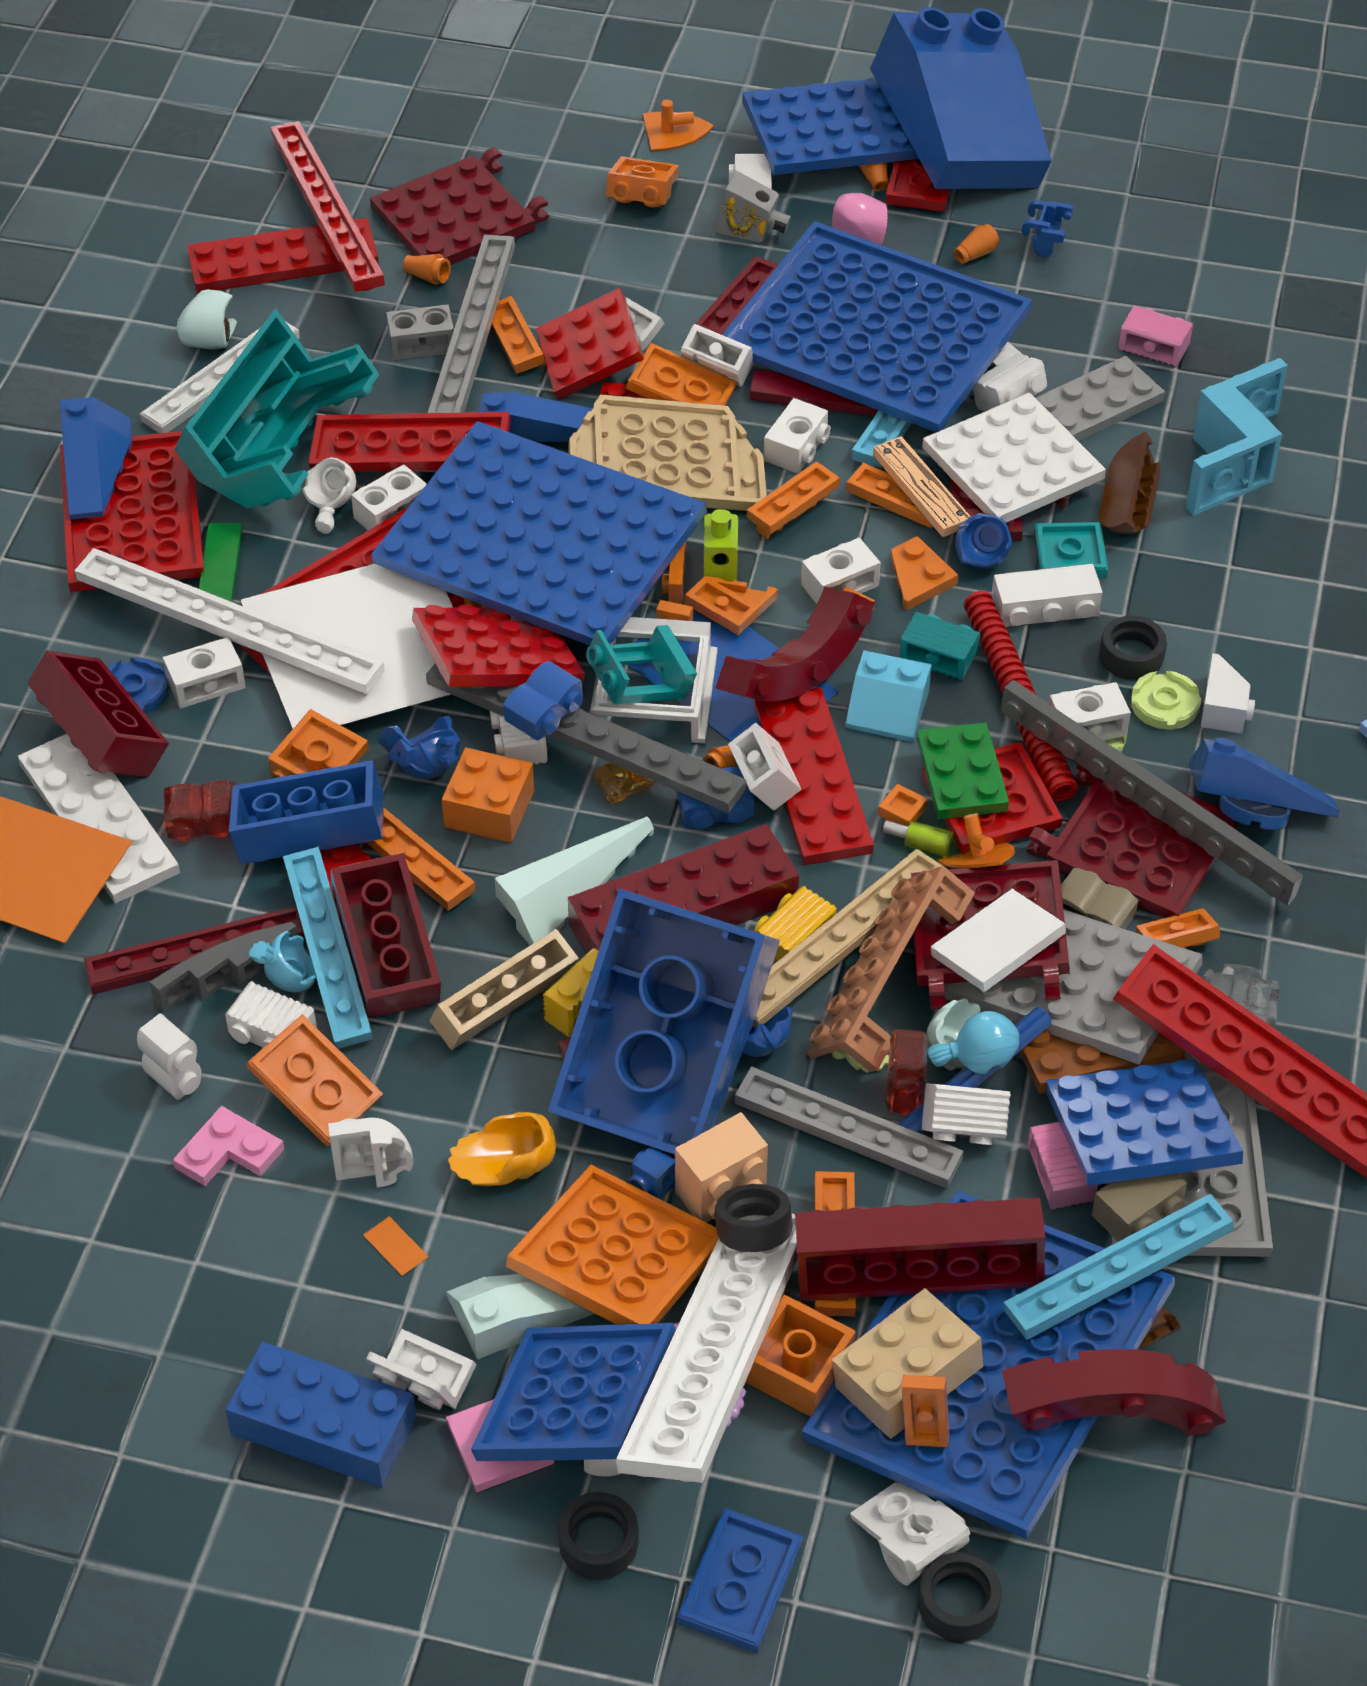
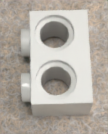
M403 464L351 494L354 519L364 528L370 530L408 508L427 484Z

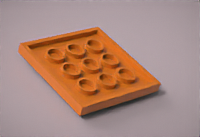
M590 1165L507 1255L506 1267L616 1325L659 1323L706 1267L719 1237L716 1227Z

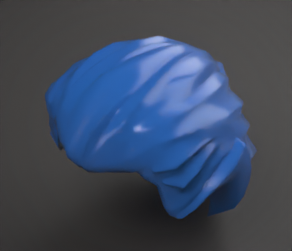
M981 513L966 519L959 526L955 539V549L961 564L982 570L999 566L1007 558L1012 548V538L1007 523L997 516Z
M785 1006L764 1025L760 1024L756 1029L752 1027L742 1054L762 1057L780 1048L791 1033L793 1009Z

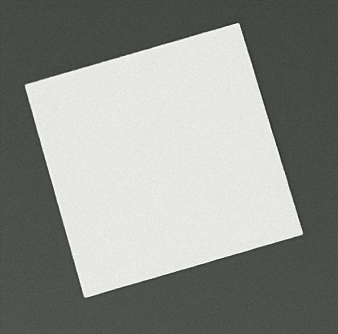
M372 564L241 599L243 607L381 660L384 663L385 671L368 694H364L263 654L292 728L298 724L310 709L339 725L450 695V693L427 684L426 673L435 664V661L412 621L413 608H425L428 605L453 608L445 590L377 564Z

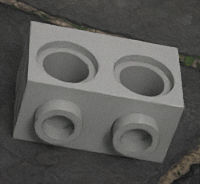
M449 304L386 312L393 361L447 353L454 331Z

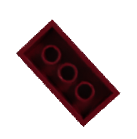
M46 650L27 684L36 694L38 702L44 705L54 717V722L62 727L70 737L71 744L88 760V765L99 773L111 772L129 777L133 775L150 777L167 749L169 742L100 658Z
M404 853L331 868L332 892L367 1018L439 1003L441 981Z

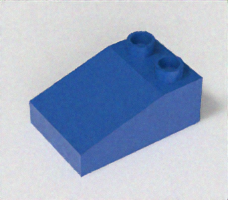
M933 7L923 8L920 13L894 12L870 67L872 74L935 189L1039 188L1052 162L1019 52L1004 29L1003 19L988 9L978 8L973 10L971 14L945 13Z
M619 888L548 1112L675 1154L676 1147L713 1128L758 1012L780 940Z

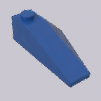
M515 392L484 393L482 395L478 412H509L511 419L509 433L535 442H562L570 440L573 433L577 432L582 425L586 414L593 408Z
M94 397L60 400L70 520L104 516L115 489L114 482L118 473L122 472L124 467L123 460L126 452H130L132 447L131 419Z
M1216 738L1215 741L1204 739L1190 759L1189 769L1197 790L1200 792L1338 818L1339 809L1334 798L1236 745L1232 740L1226 738Z

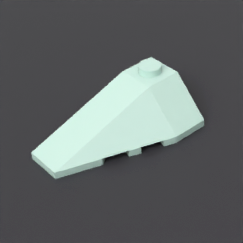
M520 1274L483 1277L446 1291L448 1300L477 1360L521 1343L527 1328L562 1327L595 1314Z

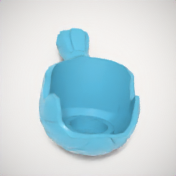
M285 931L279 934L271 945L265 941L253 944V948L249 951L250 958L255 962L264 964L266 977L277 988L293 993L302 992L309 989L316 981L311 956L305 951L301 936L289 937L290 932Z
M984 1011L976 1013L965 1022L956 1041L949 1044H934L927 1049V1053L936 1067H942L950 1060L958 1058L969 1070L978 1074H986L991 1068L995 1066L1003 1068L1010 1062L1019 1047L1020 1036L1016 1026L1007 1017L995 1011Z

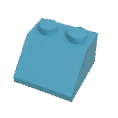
M863 651L855 675L845 728L913 742L929 694L932 664Z

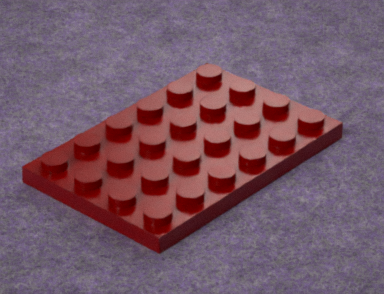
M183 431L132 436V447L130 452H126L123 460L124 467L122 472L118 473L114 482L115 489L104 516L70 520L63 444H60L67 576L70 592L99 589L77 580L75 569L93 548L174 580L201 577V572H204L196 480L195 476L174 450Z

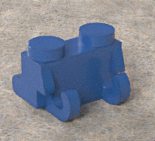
M1040 200L1032 201L1029 204V216H1035V209L1041 210V216L1039 220L1028 219L1023 222L1021 232L1024 236H1028L1029 228L1037 230V235H1033L1032 242L1034 251L1038 256L1050 257L1053 254L1055 243H1062L1064 241L1066 232L1060 230L1062 217L1065 220L1071 219L1073 205Z

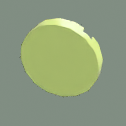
M1157 671L1147 673L1139 678L1133 687L1131 707L1135 715L1145 724L1157 729L1173 730L1183 728L1193 722L1200 711L1201 698L1197 685L1187 676L1177 672L1166 671L1165 674H1157Z

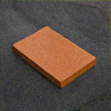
M650 343L643 355L644 360L638 363L626 386V389L648 399L726 406L735 390L737 382Z
M303 1014L251 1058L246 1065L327 1147L331 1145L328 1123L340 1122L350 1118L359 1119L383 1095Z

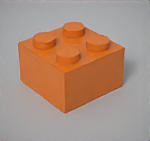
M465 747L441 799L444 827L512 843L534 793L533 763Z
M783 1295L748 1374L746 1383L811 1417L835 1380L832 1359L855 1342L856 1331Z

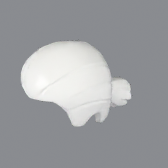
M332 457L322 460L314 468L307 471L309 475L306 477L305 487L302 488L308 502L319 508V515L315 520V526L323 534H329L334 528V509L346 504L351 499V494L355 492L356 476L353 469L344 461Z

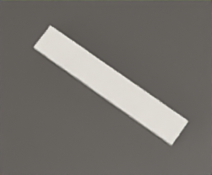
M287 323L290 329L295 334V336L299 339V329ZM258 330L141 412V422L158 433H167L195 414Z

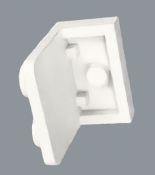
M401 1329L387 1359L373 1352H369L366 1358L374 1367L372 1374L382 1379V1383L404 1391L408 1388L409 1391L419 1396V1401L438 1410L441 1409L443 1404L453 1409L456 1408L477 1365L473 1360Z

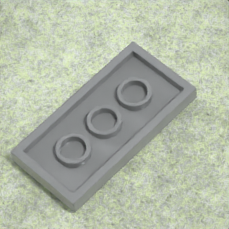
M1124 356L1035 398L1077 441H1080L1163 402L1165 391L1127 356Z

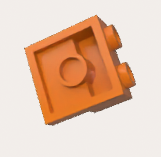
M621 156L608 172L606 196L613 197L615 201L620 203H630L633 200L644 202V205L648 207L665 205L671 197L672 184L678 178L679 165Z
M310 709L268 757L271 777L273 779L355 764L369 749L368 740Z

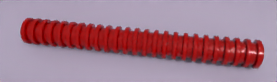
M976 591L970 594L965 599L963 607L973 630L980 632V645L1001 688L1002 694L1004 687L1014 680L1037 695L991 594L987 591ZM1015 721L1032 762L1054 802H1061L1070 799L1077 792L1078 784L1074 780L1065 756L1055 747L1037 738L1033 732Z

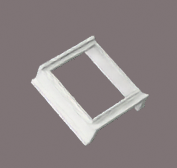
M630 617L617 635L618 637L650 639L656 626L668 625L677 641L700 642L696 664L697 676L694 680L691 706L649 703L614 705L612 701H607L608 694L603 689L601 681L596 674L590 713L604 719V716L688 721L691 722V743L705 744L718 647H711V622ZM615 638L614 641L611 643V645H615V644H616V638Z

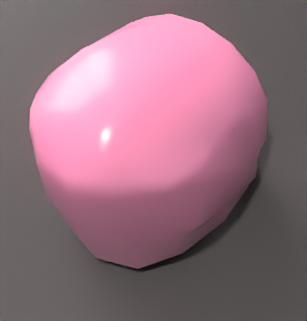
M862 193L842 194L838 197L833 208L832 227L882 245L887 227L886 204Z

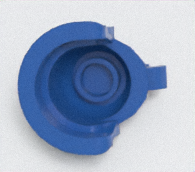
M450 716L438 718L429 729L411 739H407L398 726L387 727L380 734L378 742L380 746L389 752L387 758L398 763L405 773L415 778L433 779L446 772L454 761H458L461 740L455 730L451 728L452 720H450Z

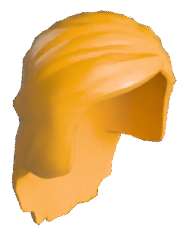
M518 1112L497 1116L486 1123L483 1130L459 1139L457 1146L450 1149L452 1156L448 1159V1163L450 1164L451 1171L456 1173L461 1179H467L472 1185H505L515 1179H528L552 1162L556 1150L555 1135L547 1118L537 1113Z

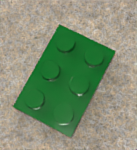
M987 722L917 730L916 740L937 820L964 817L975 813L981 815L1008 811L1009 800Z

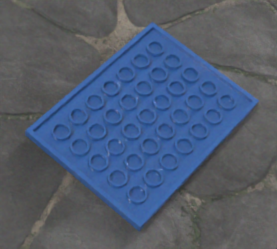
M814 221L722 335L752 347V362L931 431L939 432L944 428L1032 310V299Z
M477 421L371 555L374 564L589 646L596 630H602L608 643L611 645L705 516L707 507L703 501Z
M957 1190L949 1203L972 1202L981 1199ZM1044 1224L1046 1237L1044 1281L1105 1248ZM1158 1270L1028 1340L1025 1339L1005 1313L1004 1302L1031 1287L931 1293L979 1335L982 1343L984 1366L947 1395L949 1418L948 1447L906 1445L905 1428L890 1439L836 1389L835 1380L802 1430L803 1440L1027 1539L1098 1416L1053 1423L1046 1429L1027 1431L1012 1416L1002 1370L1046 1357H1052L1055 1363L1079 1359L1078 1352L1103 1349L1137 1350L1174 1288L1175 1276ZM916 1294L889 1296L865 1334Z

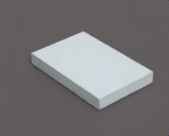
M1011 889L931 946L932 957L985 992L1066 933V926L1064 922L1014 889Z

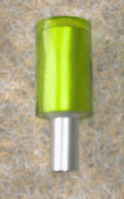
M886 820L883 826L884 833L905 838V846L947 858L954 838V832L914 820L910 822L909 826Z

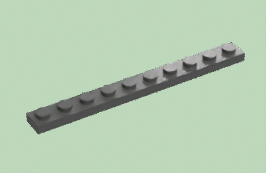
M436 663L426 673L427 684L501 716H504L503 703L518 687H448ZM579 708L575 712H570L565 717L560 718L557 729L548 735L727 813L731 811L747 789V781L742 777Z
M1012 680L1004 687L1000 711L1005 713L1008 718L1018 722L1033 732L1037 738L1046 741L1062 752L1065 757L1074 760L1090 771L1093 776L1102 779L1118 790L1121 795L1131 799L1146 809L1152 816L1159 818L1174 828L1181 836L1187 837L1199 845L1209 855L1224 862L1240 876L1247 878L1265 890L1269 896L1278 899L1287 906L1296 898L1303 877L1301 873L1016 681Z

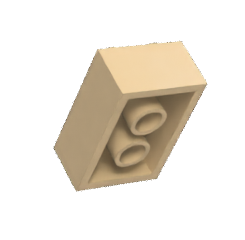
M925 1288L832 1359L836 1389L890 1439L905 1428L902 1399L903 1375L946 1377L948 1395L984 1366L981 1337Z

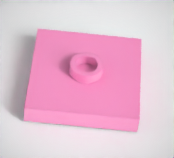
M494 1399L446 1417L447 1426L476 1493L554 1464V1460L476 1461L471 1448Z

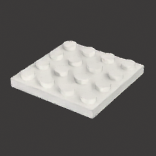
M1027 393L923 438L922 448L985 514L997 516L1005 522H1009L1105 479L1106 469L1031 393Z

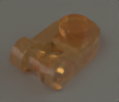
M613 763L605 764L593 773V778L597 785L605 789L604 795L608 802L614 805L622 802L627 795L648 788L656 783ZM624 777V779L616 781L617 778Z

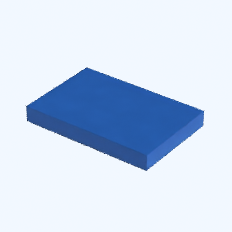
M724 1507L679 1610L677 1624L758 1653L802 1547L803 1536Z

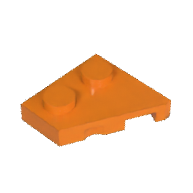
M918 536L891 549L890 560L892 568L896 572V583L898 589L901 590L902 605L906 611L958 584V574Z
M704 576L685 594L684 604L692 606L697 612L739 636L777 600L778 589L768 586L767 592L747 589V582L725 581L722 578Z

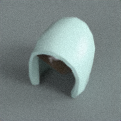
M207 289L201 291L186 306L178 318L176 331L181 344L209 350L226 348L237 324L234 318L227 319L224 317L225 309L232 299V295L217 290Z

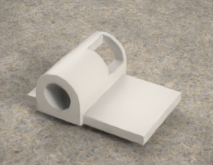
M898 1482L893 1483L850 1513L851 1519L879 1541L888 1568L895 1578L904 1585H909L921 1577L928 1565L941 1555L957 1552L969 1543L970 1530L962 1517L941 1501L934 1502L927 1495Z

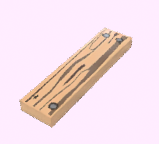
M902 436L873 448V456L942 537L957 532L959 526L971 517Z

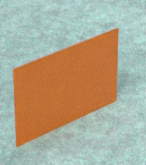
M0 796V921L66 944L132 844V841Z

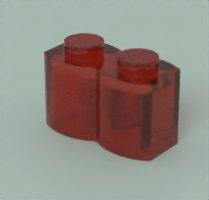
M217 780L202 785L176 784L166 787L164 789V824L168 838L187 841L202 835L214 837L230 835L232 786L236 785V782Z
M895 1030L890 1036L886 1106L890 1112L909 1115L924 1102L928 1039L923 1031Z

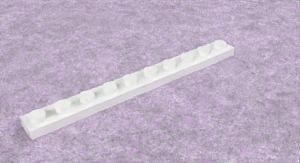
M95 548L75 569V574L79 581L220 637H229L233 642L364 694H368L385 671L384 663L381 660Z

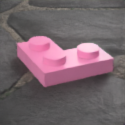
M221 1106L173 1159L176 1170L204 1186L210 1182L229 1159L261 1177L283 1152L284 1144L283 1140Z

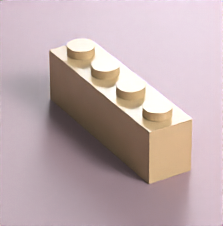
M555 929L438 1004L429 1021L452 1051L555 984L576 964L579 958L559 931Z

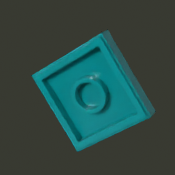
M1100 522L1035 523L1034 538L1039 570L1093 564L1097 577L1107 578L1108 566Z

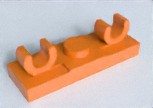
M816 461L748 508L747 518L757 525V533L769 539L773 532L776 530L780 531L783 525L790 520L795 519L809 508L816 506L820 499H826L830 492L840 486V477Z

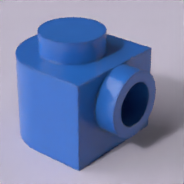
M650 1147L647 1150L642 1149L635 1156L632 1162L633 1174L629 1177L628 1183L662 1199L675 1185V1158L654 1147Z

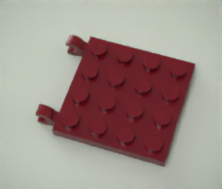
M496 147L485 151L479 160L473 155L370 198L371 208L414 256L441 254L450 261V265L478 254L484 235L512 236L516 238L535 230L536 222H543L549 218V214L543 209V207L548 205V202L542 196L534 197L528 206L523 208L491 174L498 173L503 169V166L496 160L502 157V153Z
M1077 764L1076 769L1079 771L1074 780L1082 786H1093L1059 837L1057 838L1049 834L1042 828L1035 827L1029 836V840L1032 842L1028 846L1027 852L1035 857L1046 856V861L1058 860L1059 870L1070 874L1073 868L1092 871L1106 884L1126 888L1139 900L1138 906L1164 918L1183 914L1217 858L1209 855L1199 845L1187 837L1181 836L1174 828L1159 818L1152 816L1146 809L1131 799L1124 797L1118 790L1102 779L1093 776L1090 771L1080 764ZM1179 791L1236 829L1238 822L1223 814L1220 808Z
M1058 860L949 870L973 890L975 894L959 922L950 924L928 905L914 930L918 986L929 985L931 1010L941 1009L946 1005L945 984L969 982L932 957L931 946L1011 889H1014L1065 923ZM920 872L911 873V878L917 876ZM1066 933L1003 979L1043 976L1045 1000L1061 999L1059 975L1070 974Z

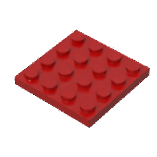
M428 605L425 608H413L412 621L448 687L520 686L526 683L531 674L547 661L552 662L580 679L583 685L585 673L562 636L558 633L490 607L460 605L454 608H443L439 605Z

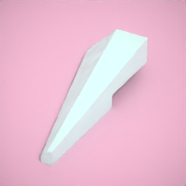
M644 817L496 877V897L516 920L517 931L529 945H532L555 929L559 931L565 925V919L568 917V897L605 884L615 874V868L625 858L629 859L635 853L638 844L647 835L651 837L654 834L653 825L648 817Z

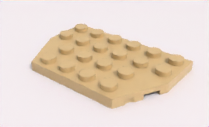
M600 395L595 401L593 409L584 417L578 431L574 432L569 440L568 454L706 503L707 508L747 511L748 508L767 496L763 454L758 448L754 449L746 438L747 432L742 425L737 423L735 415L728 406Z

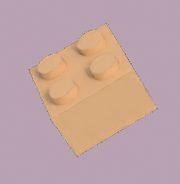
M742 1112L675 1148V1193L694 1217L706 1223L712 1219L715 1220L714 1209L716 1202L725 1192L737 1186L767 1183L768 1144Z

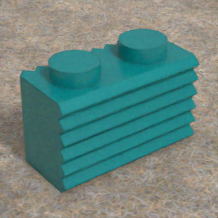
M915 612L904 634H902L899 658L932 664L931 669L934 672L938 670L940 674L945 673L946 676L951 675L953 678L957 677L959 680H962L978 653L980 632L974 631L967 625L958 626L943 621L934 614L925 615Z

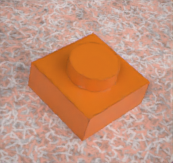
M660 600L656 609V619L693 621V607Z
M896 784L878 806V816L891 822L913 826L927 809L928 799Z

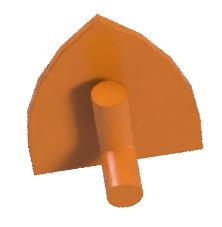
M668 99L661 102V112L643 113L651 152L678 149L693 144L705 137L714 128L713 124L695 117L693 112H673V102Z
M975 813L964 816L971 852L938 859L937 862L951 868L997 866L1008 861L1015 854V849L1013 845L1007 842L994 845L992 838L982 835L979 817Z

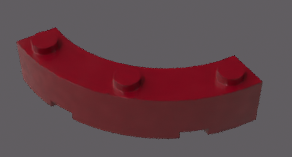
M824 586L820 599L806 622L810 626L798 640L791 639L783 647L773 652L771 657L766 659H739L726 655L715 689L754 700L769 702L783 701L806 693L827 679L847 658L869 623L875 602L853 592Z
M1133 1349L1088 1350L1078 1352L1079 1359L1055 1363L1052 1357H1046L1002 1370L1012 1416L1027 1431L1046 1429L1053 1423L1103 1415L1152 1418L1177 1427L1187 1436L1204 1435L1211 1432L1215 1426L1226 1423L1215 1379L1196 1364L1191 1362L1184 1365L1176 1364L1173 1361L1172 1355Z

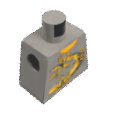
M735 171L725 190L716 232L760 243L764 241L770 228L785 234L791 216L776 211L779 198L776 191Z

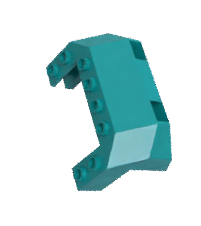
M275 308L185 426L174 450L200 483L247 509L258 505L265 507L283 498L285 500L292 499L301 491V485L309 474L306 470H301L284 475L282 469L292 457L291 449L298 444V438L301 433L312 425V418L319 408L331 404L338 406L348 399L354 397L361 399L367 396L372 391V385L380 374L359 344L312 359Z

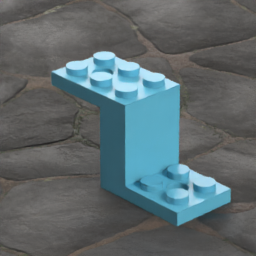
M1281 358L1261 364L1254 369L1201 390L1193 439L1207 452V455H1202L1193 462L1186 509L1193 516L1273 482L1282 433L1267 418L1279 412L1288 366Z

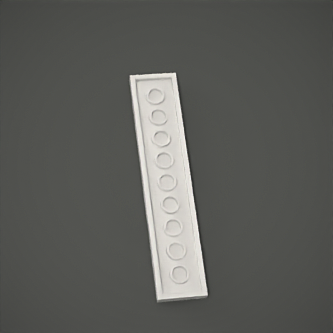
M792 1214L793 1227L790 1237L783 1244L771 1250L740 1252L728 1248L718 1239L616 1458L618 1473L703 1483L798 1259L795 1214ZM751 1215L742 1217L740 1220L754 1221L768 1216Z

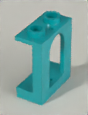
M668 625L656 626L649 642L615 645L608 643L602 630H596L586 653L589 664L593 667L603 689L607 692L614 705L686 699L697 676V672ZM653 663L664 684L627 687L630 679L622 665Z

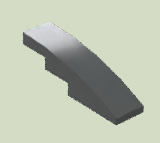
M288 922L257 930L218 944L179 963L150 981L154 1004L164 1013L192 993H195L203 1001L231 981L240 989L244 988L249 982L254 981L265 973L264 964L255 962L249 956V951L253 948V944L265 941L271 945L273 940L285 931L290 932L289 937L297 936L296 925Z

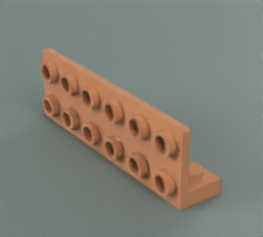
M943 865L929 871L924 870L912 878L900 880L891 892L893 898L889 906L882 910L876 918V929L861 945L859 949L861 955L858 961L845 973L843 977L845 984L840 993L834 996L827 1005L826 1011L828 1014L826 1018L812 1032L809 1038L811 1044L806 1051V1055L813 1059L842 1049L869 1072L878 1070L895 1039L867 1017L869 1011L928 905L950 924L960 921L975 892Z

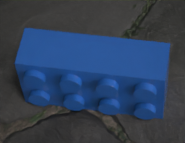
M371 760L232 786L229 833L240 864L263 862L319 847V850H330L336 847L383 839L384 793L374 761Z
M263 1341L225 1409L231 1435L381 1488L416 1420L413 1393Z

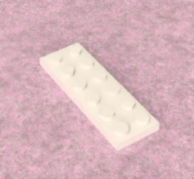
M67 734L18 755L21 768L54 815L132 841V844L103 886L115 904L180 873L179 864L117 776L111 772L99 773L93 770L88 765V760L81 751L71 744L70 737Z

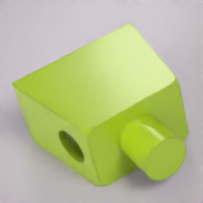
M717 509L712 514L704 516V576L722 578L725 581H737L738 516L731 514L725 509ZM715 554H726V564H716Z

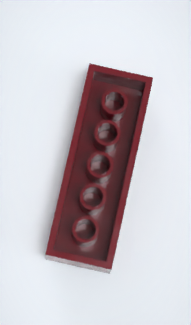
M764 824L569 896V926L585 954L592 949L599 951L619 888L737 926L776 911L781 899L786 894L790 893L793 895L799 889L800 875L768 825Z
M1019 1197L1011 1200H975L972 1202L947 1204L937 1202L930 1205H893L890 1207L866 1209L855 1207L848 1210H812L795 1213L800 1301L918 1294L924 1288L930 1293L1033 1287L1044 1281L1046 1237L1040 1198L1026 1199Z

